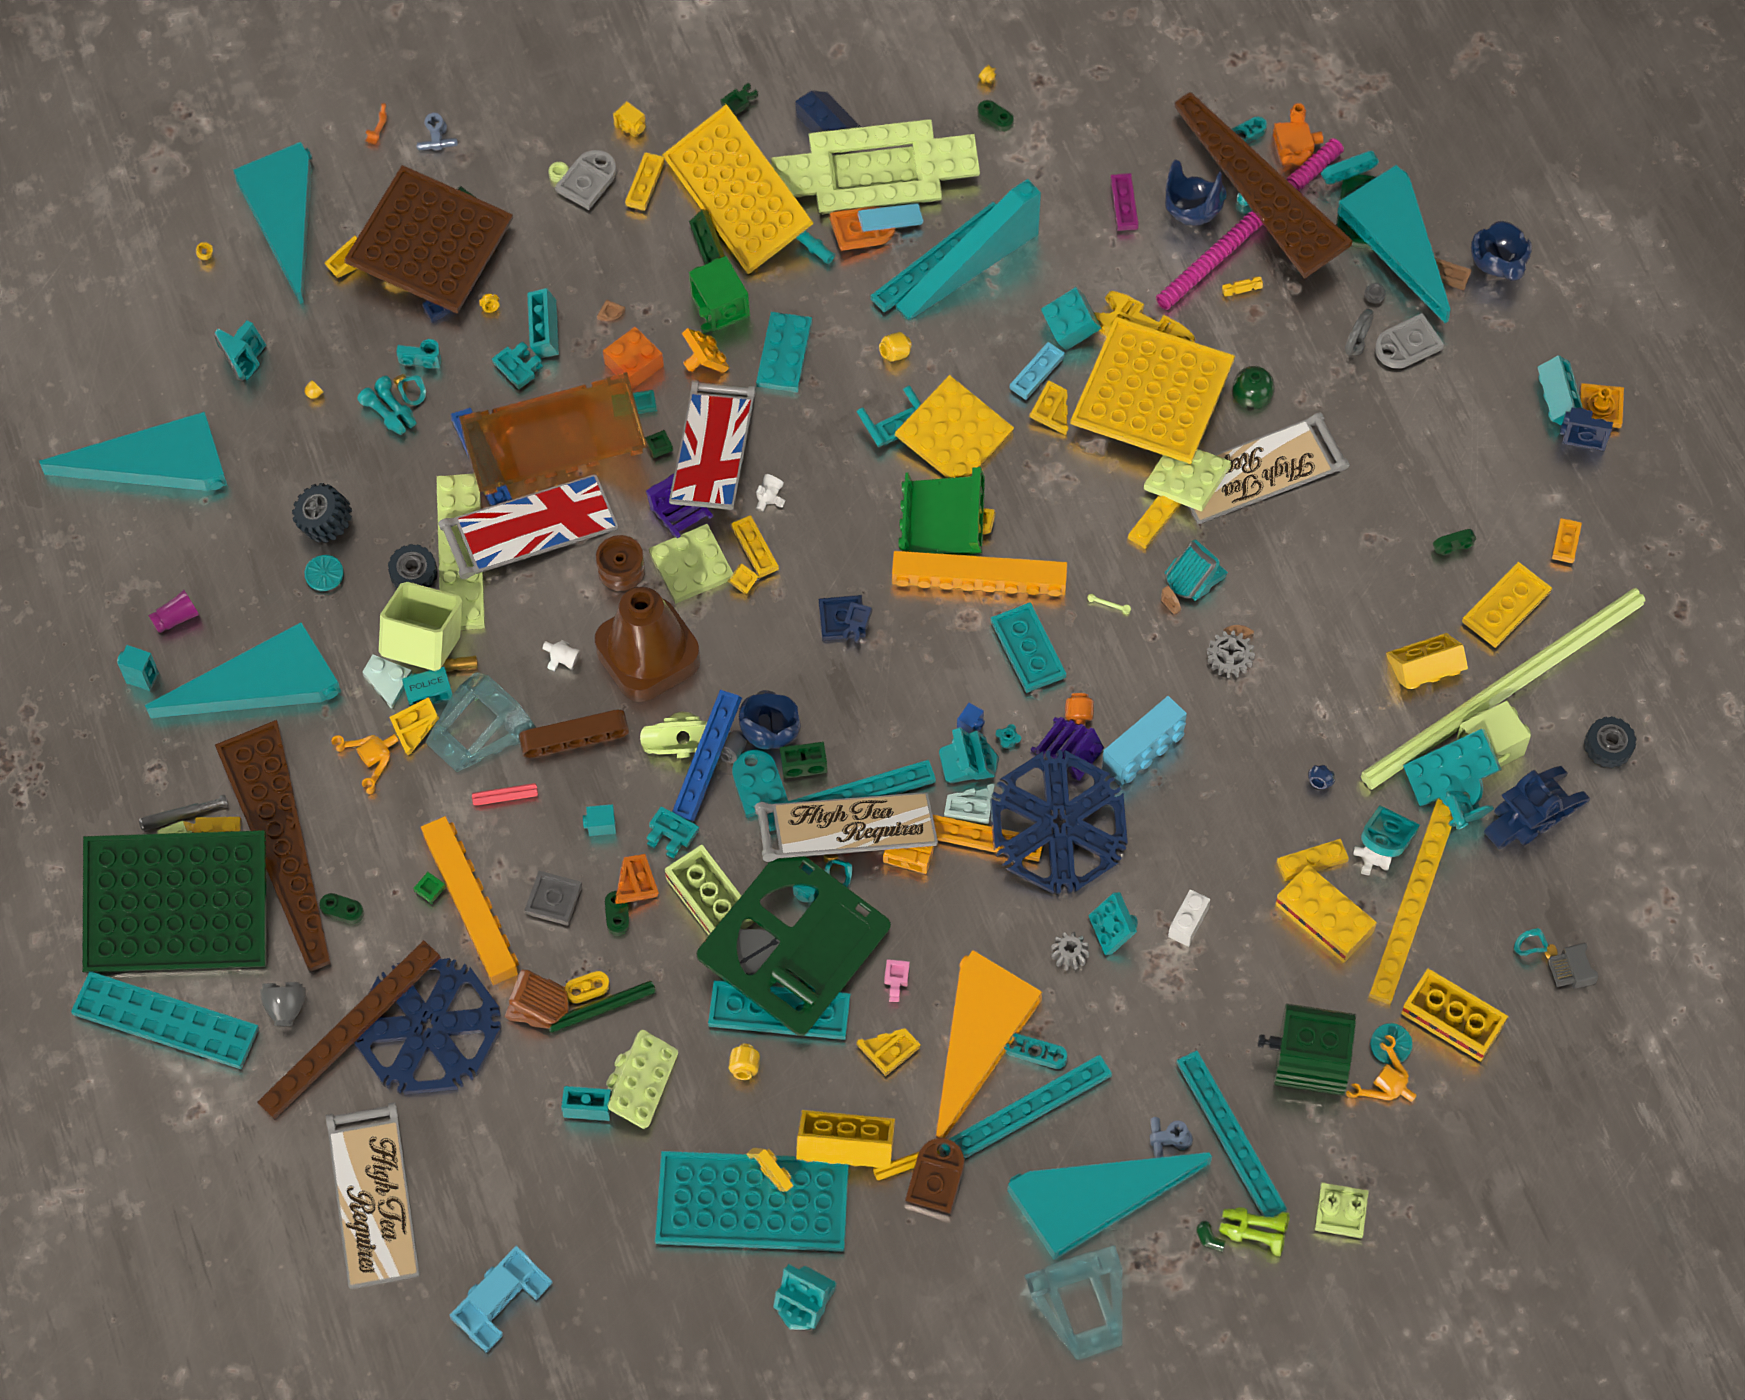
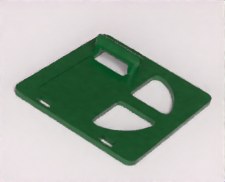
M806 856L778 858L765 866L697 950L696 957L699 962L793 1033L804 1036L887 934L891 927V922L885 915ZM802 862L813 870L810 875L799 868ZM799 885L816 889L818 897L792 927L786 925L760 903V900L781 888ZM858 904L870 912L866 917L855 910ZM746 919L753 920L780 942L754 975H747L743 971L737 954L739 930ZM786 970H789L791 973H793L795 976H797L799 979H801L803 982L809 985L812 989L815 990V992H813L811 989H809L807 986L801 983L798 979H796ZM774 983H780L804 1001L802 1010H795L770 990Z

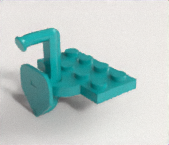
M1485 729L1475 731L1403 765L1419 806H1425L1441 799L1449 807L1453 820L1449 822V826H1457V830L1464 828L1471 821L1483 818L1494 809L1493 805L1482 807L1479 805L1484 790L1482 779L1502 770Z

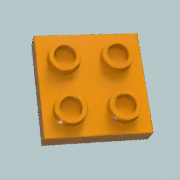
M689 328L682 333L694 352L683 362L690 372H693L700 364L725 373L730 368L726 362V356L718 350L717 342L711 335L707 336L698 330L694 331Z
M1581 383V403L1584 409L1593 411L1592 419H1604L1613 422L1612 427L1621 428L1623 423L1624 387Z

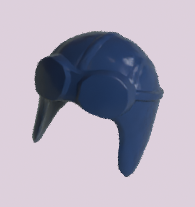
M1174 160L1170 166L1166 181L1165 207L1176 220L1185 225L1198 226L1210 222L1222 210L1227 197L1225 187L1222 185L1221 171L1218 173L1215 182H1209L1204 178L1196 176L1188 178L1183 173L1181 162Z

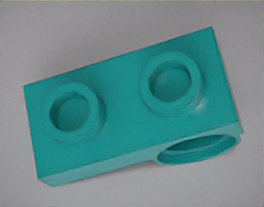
M433 339L424 340L420 344V348L403 345L397 346L396 353L399 363L407 366L419 365L425 368H440L441 366L439 345Z

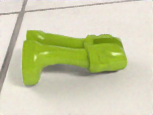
M1241 1207L1223 1210L1222 1217L1231 1221H1238L1239 1227L1221 1223L1220 1233L1238 1242L1242 1241L1243 1238L1261 1241L1271 1247L1274 1255H1282L1285 1242L1284 1234L1268 1233L1249 1228L1248 1226H1263L1286 1233L1290 1213L1281 1212L1278 1216L1265 1217L1248 1213V1209Z

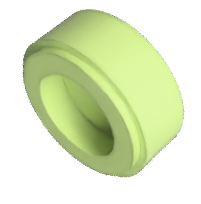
M555 162L549 167V176L553 182L558 183L569 170L567 164Z

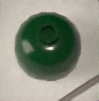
M1249 366L1242 369L1236 375L1232 385L1234 399L1245 408L1249 406L1254 407V409H1260L1267 406L1272 401L1275 391L1273 377L1267 370L1259 366Z

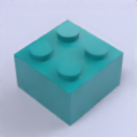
M1077 287L1041 308L1057 343L1066 351L1102 329L1086 296Z

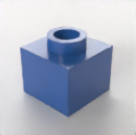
M971 703L967 704L957 718V728L960 727L967 733L980 732L985 724L984 711Z

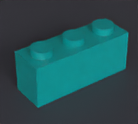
M547 288L528 292L530 348L540 359L558 355L557 300Z
M1558 355L1538 366L1540 374L1538 377L1543 385L1545 392L1543 396L1550 410L1548 412L1549 417L1553 422L1561 425L1564 420L1565 411L1570 412L1571 407L1583 408L1571 363Z

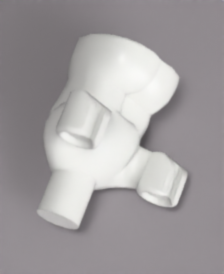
M769 474L764 475L763 483L759 485L756 491L759 500L756 506L757 510L763 512L767 504L783 507L786 500L776 496L779 489L784 485L782 480Z
M563 640L555 644L545 641L542 648L550 652L551 661L547 668L554 672L559 663L573 670L581 655V650L569 647V643Z
M1366 846L1364 848L1354 847L1353 855L1361 856L1364 861L1361 874L1370 875L1372 865L1380 866L1388 871L1391 857L1379 855Z

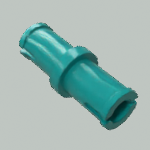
M807 230L796 237L798 241L809 248L811 254H816L826 264L831 263L835 258L836 254L824 246L822 240L816 239Z

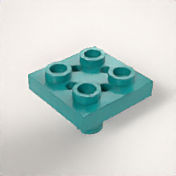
M1121 892L1112 893L1088 915L1105 955L1113 954L1137 933L1138 920L1136 916L1130 915Z

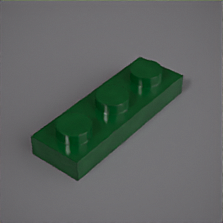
M702 209L689 223L706 265L716 258L724 257L725 254L708 211Z

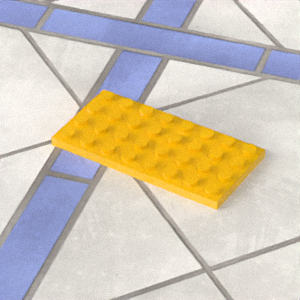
M727 104L662 154L701 210L708 211L714 228L748 274L814 224Z

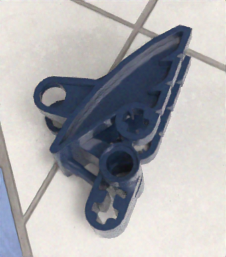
M1562 766L1553 767L1539 774L1536 770H1533L1525 775L1516 786L1501 795L1505 801L1494 810V813L1499 818L1492 822L1484 830V833L1498 849L1504 848L1515 839H1518L1525 846L1533 841L1539 832L1541 834L1546 832L1576 811V809L1589 802L1590 797L1584 791L1568 796L1557 783L1568 774Z

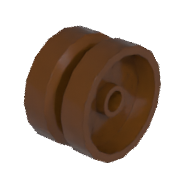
M616 535L605 539L599 545L596 552L598 576L605 586L616 591H627L636 587L642 581L645 574L643 550L636 540L625 535Z

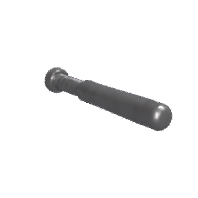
M221 795L220 798L208 802L195 803L142 817L139 820V825L143 831L199 815L201 812L217 807L227 808L229 807L226 795Z

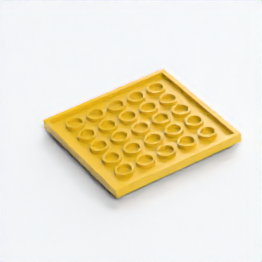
M1115 317L1073 413L1071 424L1191 464L1234 363L1235 356Z

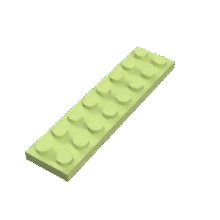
M477 474L437 476L438 523L445 518H455L481 509V487ZM438 525L439 590L458 595L463 600L461 630L485 628L483 572L475 574L468 579L460 578L459 568L444 531ZM457 525L451 527L467 567H474Z

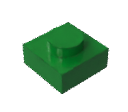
M427 872L413 889L414 892L432 904L446 888V885Z

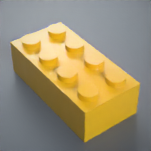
M802 1110L797 1137L796 1159L807 1162L819 1161L829 1164L840 1163L852 1166L862 1165L875 1168H890L895 1119Z

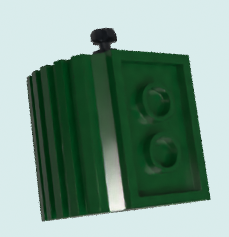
M1286 1003L1280 1037L1270 1036L1269 1039H1265V1035L1261 1034L1258 1038L1259 1048L1268 1045L1269 1050L1278 1051L1274 1085L1344 1096L1352 1060L1356 1014Z

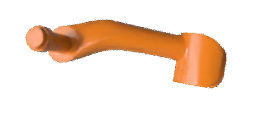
M385 103L381 104L379 122L375 130H366L368 136L365 142L372 144L378 142L379 133L387 117Z

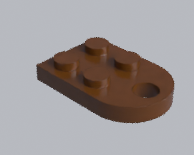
M936 1138L924 1144L916 1160L905 1199L906 1202L951 1214L965 1166L963 1152L955 1142L946 1138ZM943 1144H947L951 1148V1152L947 1157L938 1155V1148Z

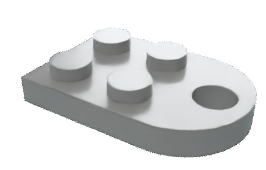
M600 150L588 151L582 154L557 183L555 191L589 210L616 176L614 159L608 153ZM599 160L606 161L604 165L596 164Z
M1421 313L1382 332L1377 339L1375 352L1378 359L1384 365L1391 368H1404L1442 350L1444 343ZM1385 349H1389L1393 352V354L1388 356L1385 355L1382 351Z

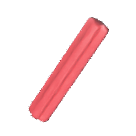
M532 783L472 793L473 805L477 806L534 797L538 795L537 785Z

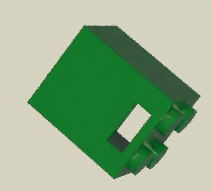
M727 256L716 258L712 262L695 267L689 272L691 296L699 308V315L704 317L707 322L701 325V332H715L750 316L748 292Z

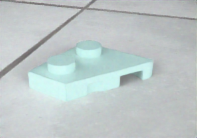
M372 654L363 670V676L374 686L377 693L385 699L387 705L393 709L404 690L402 678L412 674V671Z
M989 784L987 788L975 791L973 788L963 793L947 795L944 817L989 824L991 812L990 798H993L991 795L994 792L995 784Z

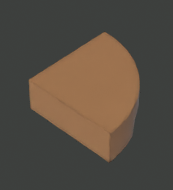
M606 300L597 315V319L601 321L615 320L626 311L625 307Z
M1169 585L1163 588L1161 601L1175 615L1181 611L1179 601Z
M1232 625L1223 629L1228 635H1231L1232 630L1235 631V636L1243 633L1244 640L1254 636L1253 630L1242 625Z

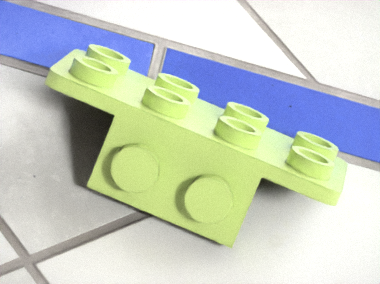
M645 1030L639 1031L632 1048L617 1057L614 1066H616L615 1071L606 1082L607 1089H610L612 1094L608 1103L609 1110L643 1129L647 1128L677 1058L678 1050Z

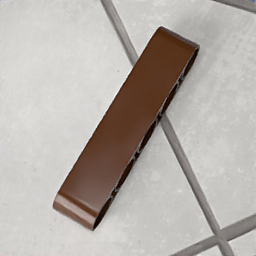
M617 709L528 729L519 734V741L523 756L525 758H534L621 738L629 733L625 712Z

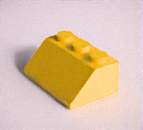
M1448 633L1386 652L1399 683L1408 689L1418 688L1420 684L1426 682H1437L1441 677L1458 675L1461 671L1468 669L1463 644Z

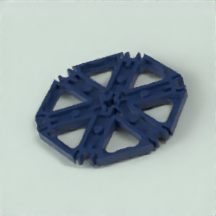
M1050 750L1045 752L1044 757L1042 751L1002 777L1000 781L1003 782L996 784L997 787L1002 789V794L992 793L991 796L993 798H990L993 849L1002 847L996 853V856L1001 854L1007 855V861L1002 864L1003 866H1007L1011 862L1013 863L1006 870L1052 894L1054 893L1055 884V892L1059 894L1061 893V885H1066L1068 893L1073 892L1074 884L1075 893L1116 866L1118 863L1114 861L1119 862L1121 857L1116 855L1115 850L1125 851V845L1128 844L1124 793L1115 797L1121 791V787L1116 790L1110 788V783L1115 778L1111 777L1104 781L1106 777L1111 775L1110 773L1066 750L1063 753L1061 750H1058L1056 759L1051 758ZM1074 767L1093 777L1094 785L1069 801L1067 768ZM1039 768L1043 772L1045 801L1017 787L1016 780L1030 770ZM1104 805H1110L1114 809L1116 831L1113 835H1110L1083 821V819ZM1003 809H1009L1035 824L1008 840L1002 836L1000 814ZM1057 815L1060 816V820H1064V823L1060 826V832L1058 824L1053 823ZM1048 843L1051 874L1048 878H1042L1025 869L1022 865V860ZM1073 843L1098 855L1101 860L1100 865L1084 876H1077L1074 867Z
M450 958L439 959L429 969L438 970L440 977L426 1003L412 985L396 1001L405 1016L378 1018L354 1042L381 1083L385 1085L386 1082L388 1089L391 1088L393 1083H399L397 1092L400 1094L403 1092L404 1095L458 1090L453 1081H456L458 1086L462 1088L464 1086L461 1081L463 1076H468L471 1081L474 1080L470 1070L478 1076L501 1032V1022L492 1021L494 1017L501 1016L498 1004L471 967L468 971L467 964H464L460 970H456L457 961L455 959L452 961ZM384 971L381 973L382 978L384 979L387 975L384 973ZM377 976L369 993L381 982L379 976ZM465 983L471 984L483 1000L480 1008L450 1011ZM431 1020L432 1029L427 1028L424 1031L422 1024H427ZM484 1033L485 1038L476 1056L472 1059L465 1058L450 1038V1036ZM405 1041L394 1063L389 1067L382 1066L371 1051V1045L375 1043ZM430 1050L445 1071V1076L438 1080L416 1081L414 1076L426 1053Z

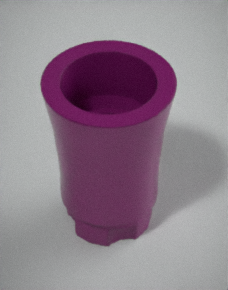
M183 589L173 599L157 608L156 612L148 616L160 634L166 628L169 630L188 619L199 616V613Z

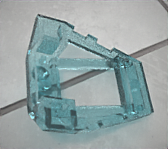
M475 672L452 695L439 720L431 730L426 744L458 772L481 761L483 757L492 753L495 755L507 746L519 744V734L525 730L536 728V726L521 705L490 676ZM479 698L497 717L467 750L447 729L473 700L476 701ZM504 723L505 729L509 734L481 749Z
M1115 1245L1090 1251L1024 1275L1031 1298L1076 1360L1122 1345V1266ZM1109 1272L1113 1311L1100 1279V1275ZM1090 1278L1107 1324L1074 1334L1058 1288ZM1043 1294H1050L1059 1321Z

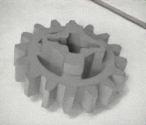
M1233 630L1231 635L1223 631V637L1215 635V641H1210L1209 643L1210 648H1207V655H1209L1208 663H1212V670L1219 669L1218 675L1226 672L1227 678L1230 677L1231 673L1239 677V671L1245 674L1247 673V667H1252V660L1255 657V653H1253L1254 645H1249V638L1243 639V633L1235 636V631Z

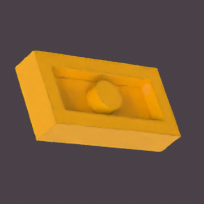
M1560 519L1552 559L1573 564L1582 526L1581 522Z

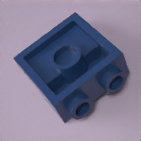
M1571 407L1570 412L1565 411L1564 420L1561 424L1560 435H1563L1562 444L1605 451L1613 422L1604 419H1592L1593 411Z

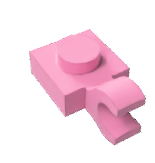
M887 960L884 984L891 985V1002H899L900 986H907L910 962Z

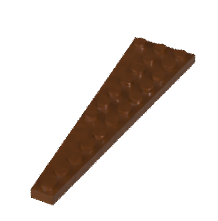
M1192 92L1175 101L1177 111L1304 279L1352 246V240Z
M274 720L217 743L215 747L250 831H266V869L310 973L331 964L279 724L277 720Z

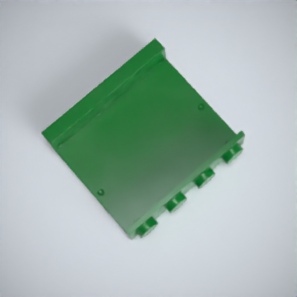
M973 467L972 476L912 481L909 473H905V481H902L904 500H901L900 503L903 518L899 521L900 530L902 531V537H899L898 540L899 549L903 552L949 555L982 553L985 476L981 467Z

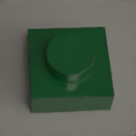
M665 430L645 437L653 458L673 451V445Z

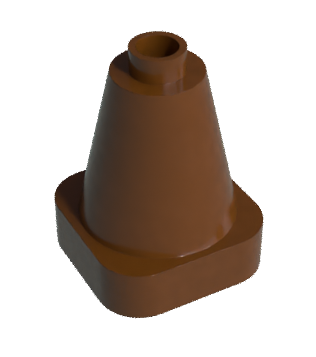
M636 587L627 591L620 600L616 615L602 623L595 633L596 651L600 662L624 696L635 702H646L693 676L700 666V652L697 639L672 604L663 599L658 592L648 587Z

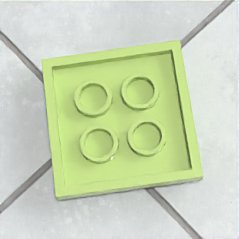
M1197 449L1191 464L1163 455L1145 482L1144 490L1160 496L1163 495L1175 502L1203 511L1231 467V461Z
M708 524L686 532L679 538L674 537L648 548L649 554L675 604L728 582L733 574Z

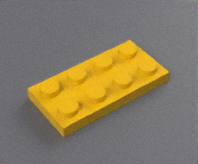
M1518 562L1463 617L1462 622L1493 647L1497 648L1551 593L1552 587Z

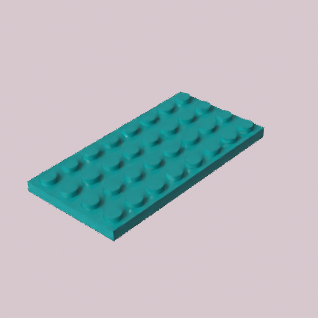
M661 1151L655 1244L844 1251L849 1164H829L819 1161L807 1162L796 1159V1156L775 1155L777 1158L775 1162L780 1169L783 1167L791 1176L790 1181L794 1185L788 1191H780L761 1171V1165L755 1158L750 1159L747 1154Z

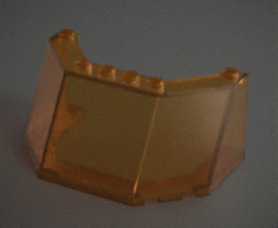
M627 372L592 382V387L587 388L585 384L494 408L491 414H489V410L459 416L458 422L479 492L484 491V494L488 495L496 493L498 487L524 480V483L528 484L536 482V477L545 475L546 479L558 476L557 471L565 469L566 473L577 471L579 465L586 464L588 468L599 465L598 460L630 452L631 456L643 453V449L647 448Z

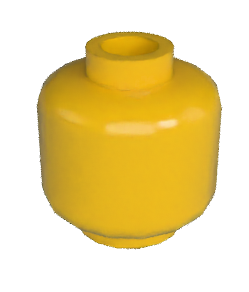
M902 332L884 336L879 344L882 357L890 362L907 358L912 348L910 338L906 337Z
M741 1044L732 1049L729 1070L735 1078L748 1080L757 1074L760 1062L759 1052L750 1044Z

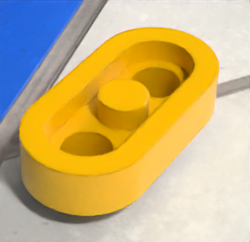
M595 971L574 978L565 985L568 1001L581 1003L601 996L609 990L610 983L608 976L601 971ZM596 983L602 984L599 988L594 987ZM575 990L580 991L579 995H573L572 993Z

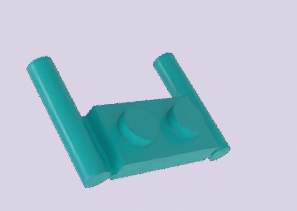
M910 385L905 387L903 391L913 407L876 425L873 424L863 407L856 411L878 447L899 439L895 436V432L921 405L920 400Z

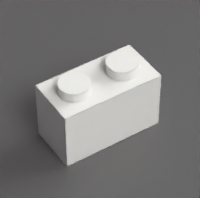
M1190 889L1170 926L1168 937L1189 947L1209 910L1210 899Z

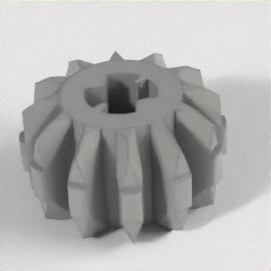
M1064 931L1062 938L1058 936L1055 938L1056 944L1051 945V950L1053 951L1051 958L1052 960H1057V967L1064 964L1066 971L1069 969V966H1072L1076 971L1078 964L1085 965V958L1089 957V952L1087 951L1089 944L1088 942H1083V935L1076 938L1074 931L1071 933V936H1068Z

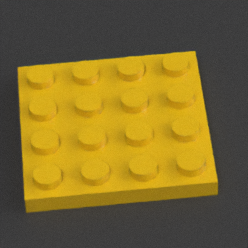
M949 375L895 432V436L946 478L972 476V468L980 467L1013 432L1014 427Z

